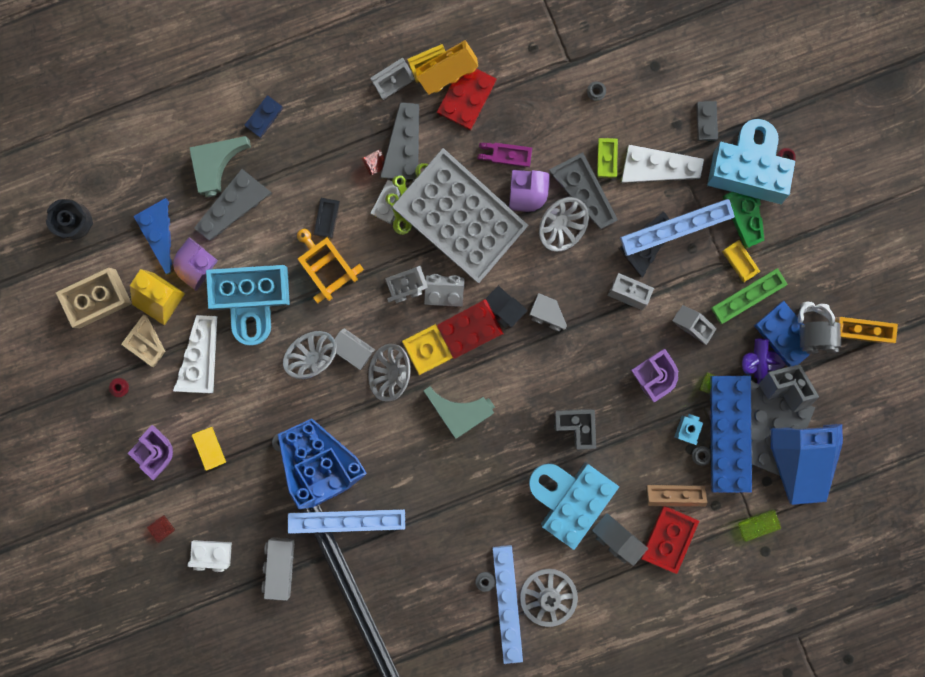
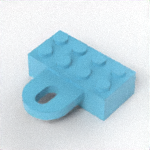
M761 119L750 120L740 130L737 146L720 142L715 149L707 185L782 204L790 194L795 161L776 156L778 133L772 124ZM755 130L763 132L762 145L756 144L753 140Z
M285 265L206 270L208 309H230L232 333L239 342L245 345H258L264 342L271 331L270 306L290 305L288 267ZM249 317L256 319L257 333L252 338L247 335L246 321Z
M586 462L575 477L557 465L543 464L532 472L529 480L530 490L535 498L551 509L542 521V527L573 550H575L619 488L617 484ZM541 475H548L555 480L557 488L554 491H549L539 483Z

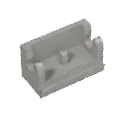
M404 58L399 59L371 77L372 84L383 100L415 80Z
M618 273L607 296L643 310L648 305L654 288Z
M345 328L335 338L337 345L336 354L360 370L375 351L374 348Z

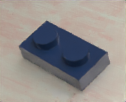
M267 95L244 126L261 138L283 110V107Z

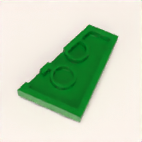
M736 192L722 196L723 200H730L735 216L732 220L744 248L746 249L765 241L762 217H760L759 209L761 205L760 199Z

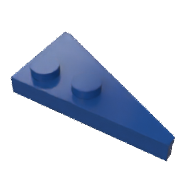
M165 198L138 213L134 218L165 273L169 275L172 268V259H170L171 234L169 231L170 218H168L169 201Z

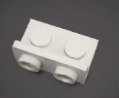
M387 180L371 211V215L392 224L395 216L391 205L386 203L385 198L390 193L396 194L398 198L401 195L398 187H395L392 181ZM393 196L390 197V202H391V203L394 202V197H393Z
M193 540L188 567H193V570L198 571L205 570V568H212V571L215 572L224 571V569L230 566L232 543Z

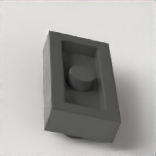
M717 101L697 102V141H716L718 139Z

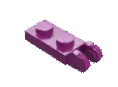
M479 143V148L494 151L493 156L479 154L477 156L478 160L530 168L532 147L502 143Z

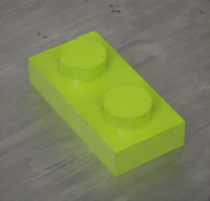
M598 138L597 178L617 177L618 139Z

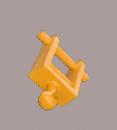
M307 229L298 231L297 239L305 243L309 249L298 260L321 290L320 293L313 297L317 303L325 298L330 301L333 299L331 294L351 279L354 282L358 280L356 275L364 270L360 264L351 269L328 238L315 245L311 240L310 231ZM328 246L331 252L312 266L307 263L309 259ZM334 258H337L347 273L326 288L315 272Z

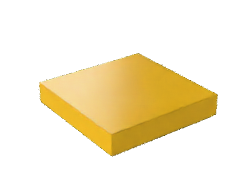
M436 324L402 341L419 375L453 358Z

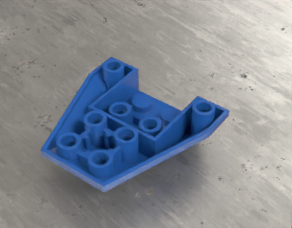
M309 419L278 434L288 492L298 509L312 508L348 490L367 474L358 458L313 419Z
M842 424L823 425L822 428L808 429L788 427L771 429V450L791 505L827 502L843 444Z

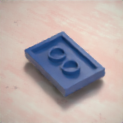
M785 301L780 302L754 325L764 339H769V345L788 367L799 365L810 355L804 352L803 349H800V324L803 323H798V317Z

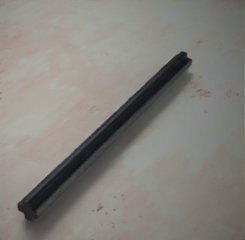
M319 505L302 509L304 513L322 512ZM313 532L380 677H399L333 533Z

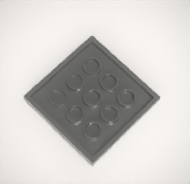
M751 381L752 465L780 476L771 450V429L787 427L807 429L815 407L810 406L808 409L792 412L784 396L767 400L761 387Z

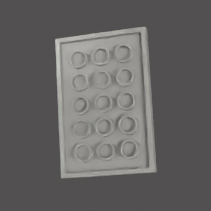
M444 148L438 152L392 206L395 211L477 283H480L528 227V224Z

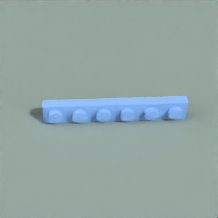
M725 199L622 236L620 240L625 255L628 256L734 218L735 216L730 200Z
M404 509L288 513V533L405 529Z
M512 545L493 547L504 664L523 662Z

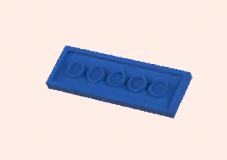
M710 376L711 492H752L751 376Z

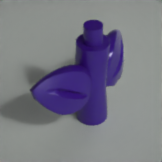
M755 339L754 353L746 354L742 361L743 371L749 375L754 373V378H757L758 385L768 374V371L779 370L786 366L774 350L768 351L769 339Z

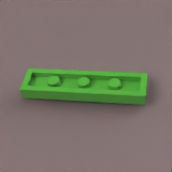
M777 268L714 305L711 309L720 324H723L788 284Z

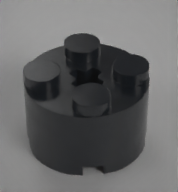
M59 199L53 202L47 210L46 225L53 234L59 237L77 240L84 237L93 226L90 211L76 201Z

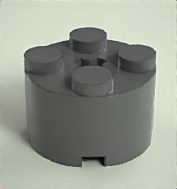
M828 322L805 323V326L800 324V349H803L804 352H807V354H817L819 350L827 351V353L839 352V348H841L840 323L834 322V326H829Z

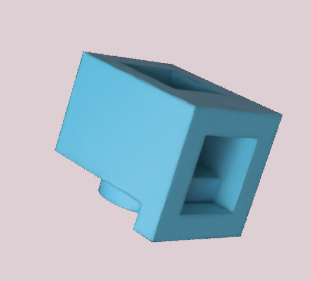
M688 414V417L682 416L674 437L696 445L703 423L699 422V417L691 414ZM690 425L694 427L692 432L688 431Z

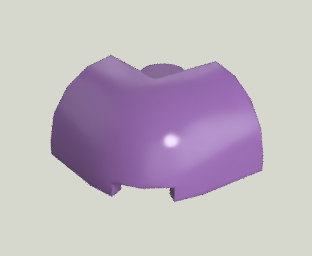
M512 170L509 208L512 211L531 212L541 208L548 197L550 175L546 172L534 170L532 172Z
M189 237L177 251L173 260V267L178 277L197 291L207 278L206 270H211L218 260Z
M666 349L657 352L631 370L641 385L640 387L652 402H656L676 387L679 371Z
M151 425L128 454L140 465L139 468L152 480H155L170 463L173 457V447L169 440L155 426Z

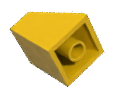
M143 269L139 270L130 284L132 305L163 325L167 323L186 294L155 273Z

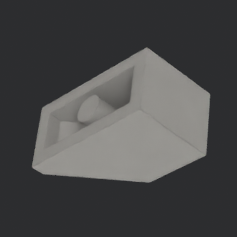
M682 305L673 319V322L678 327L706 345L716 331V328L702 314Z

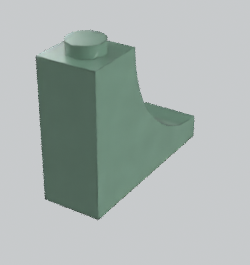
M246 136L190 147L198 193L203 196L205 195V197H214L216 193L221 192V177L227 163L240 151L251 148L250 140Z
M431 386L424 390L455 439L494 414L492 409L495 406L489 398L485 400L484 397H481L472 402L458 403L441 397Z

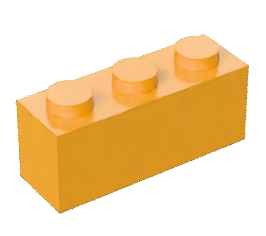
M466 40L416 68V77L428 95L433 92L437 93L445 85L455 83L461 76L474 72L478 67L477 57Z
M835 317V322L841 324V338L885 344L896 343L898 324Z

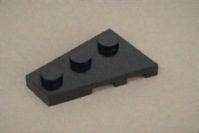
M663 211L641 229L667 221L669 217ZM665 242L628 256L625 255L622 245L618 249L639 276L643 278L647 268L654 261L656 254Z

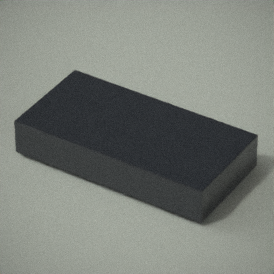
M327 198L320 199L314 236L333 239L340 201Z

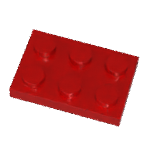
M477 68L474 72L461 76L458 81L451 84L437 114L471 131L497 79Z
M486 299L437 325L453 359L504 334Z
M662 506L645 545L648 547V550L642 555L641 559L677 574L700 521L667 506Z

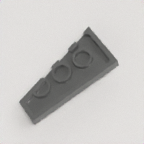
M402 102L399 104L379 179H393L395 176H403L405 180L409 181L416 179L415 170L418 166L419 104Z
M583 152L549 169L550 174L571 197L581 200L586 205L589 218L600 230L618 221Z
M241 169L194 229L211 241L237 219L239 220L250 209L255 208L266 197L268 198L273 193Z

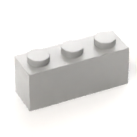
M272 537L266 542L265 554H267V562H264L263 566L266 581L262 583V593H265L264 599L288 600L290 598L295 539Z

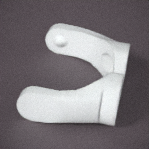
M803 302L800 305L798 323H803V313L815 311L825 316L829 320L830 326H834L835 317L829 305L818 304L815 306L812 302Z

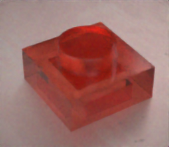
M380 149L362 158L369 175L382 170L384 157Z
M165 515L147 527L158 543L175 531Z

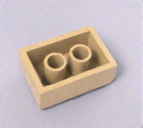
M112 268L104 269L56 292L72 328H82L132 304L116 269Z

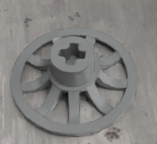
M574 197L563 198L552 204L540 222L539 237L542 244L547 249L556 252L564 251L574 246L582 238L588 226L589 213L586 205ZM573 202L572 206L565 211L564 203ZM577 205L581 207V212L577 214H571L576 210ZM584 216L583 224L571 222V220ZM545 221L549 225L548 227H544ZM568 226L580 230L576 237L568 229ZM552 231L550 238L545 240L544 233ZM562 232H564L571 241L566 245H563L564 238ZM556 235H557V236H558V245H557V246H552V245H550V244L555 240V237H556Z
M314 331L299 337L290 345L284 355L283 366L286 373L296 379H307L321 373L331 364L337 350L336 341L329 333L323 331ZM314 336H321L315 349ZM305 339H308L310 351L301 344ZM328 339L331 344H327L322 348L323 342ZM295 347H297L302 351L304 356L291 352ZM328 349H332L330 357L324 355ZM289 359H297V360H300V361H298V362H294V363L288 365V360H289ZM302 366L300 367L298 374L292 372V369H294L295 367ZM308 368L311 373L303 375L304 371Z
M386 344L382 346L371 360L368 375L369 385L373 394L379 400L385 402L396 400L403 394L408 385L410 362L407 353L399 345ZM394 349L400 352L395 359L393 357ZM385 350H388L389 361L383 356ZM402 357H404L406 366L400 365V360ZM379 358L387 368L375 366L377 359ZM373 372L385 373V376L374 379ZM386 381V382L381 386V388H380V390H379V392H378L375 386H376L378 383H381V382ZM397 384L401 389L398 393L394 394V387ZM387 387H389L390 397L384 396V391Z
M542 569L527 578L521 589L520 601L524 613L531 621L541 626L553 627L566 622L572 616L577 606L578 596L573 581L566 574L556 569ZM549 574L548 588L544 587L538 576ZM554 574L564 579L556 588H553ZM533 579L540 588V593L527 589ZM568 583L572 593L560 595L561 589ZM525 594L538 598V601L526 605ZM573 599L571 608L568 609L561 604V601ZM541 606V610L537 618H535L529 612V609ZM558 608L567 613L559 620H557L555 610ZM546 611H550L553 622L541 621Z

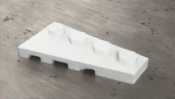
M628 145L621 183L699 179L704 159Z
M196 315L188 348L185 351L184 361L179 370V377L173 391L213 393L217 316Z

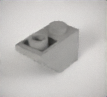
M538 293L529 313L532 321L539 324L546 322L550 324L549 328L559 332L561 329L565 330L567 324L557 301Z

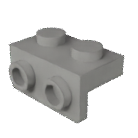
M420 266L385 278L392 295L387 298L388 302L393 300L396 303L407 299V295H411L412 298L422 294L421 290L428 288Z
M438 274L426 276L428 288L425 289V304L463 307L464 278L456 275L445 277Z

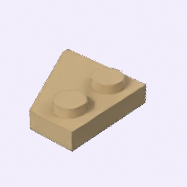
M146 315L140 318L121 344L151 367H155L166 352Z

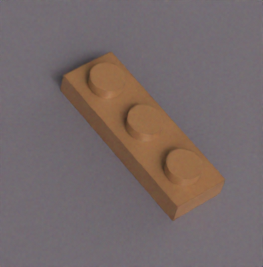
M647 485L646 488L648 506L706 507L707 505L705 486Z

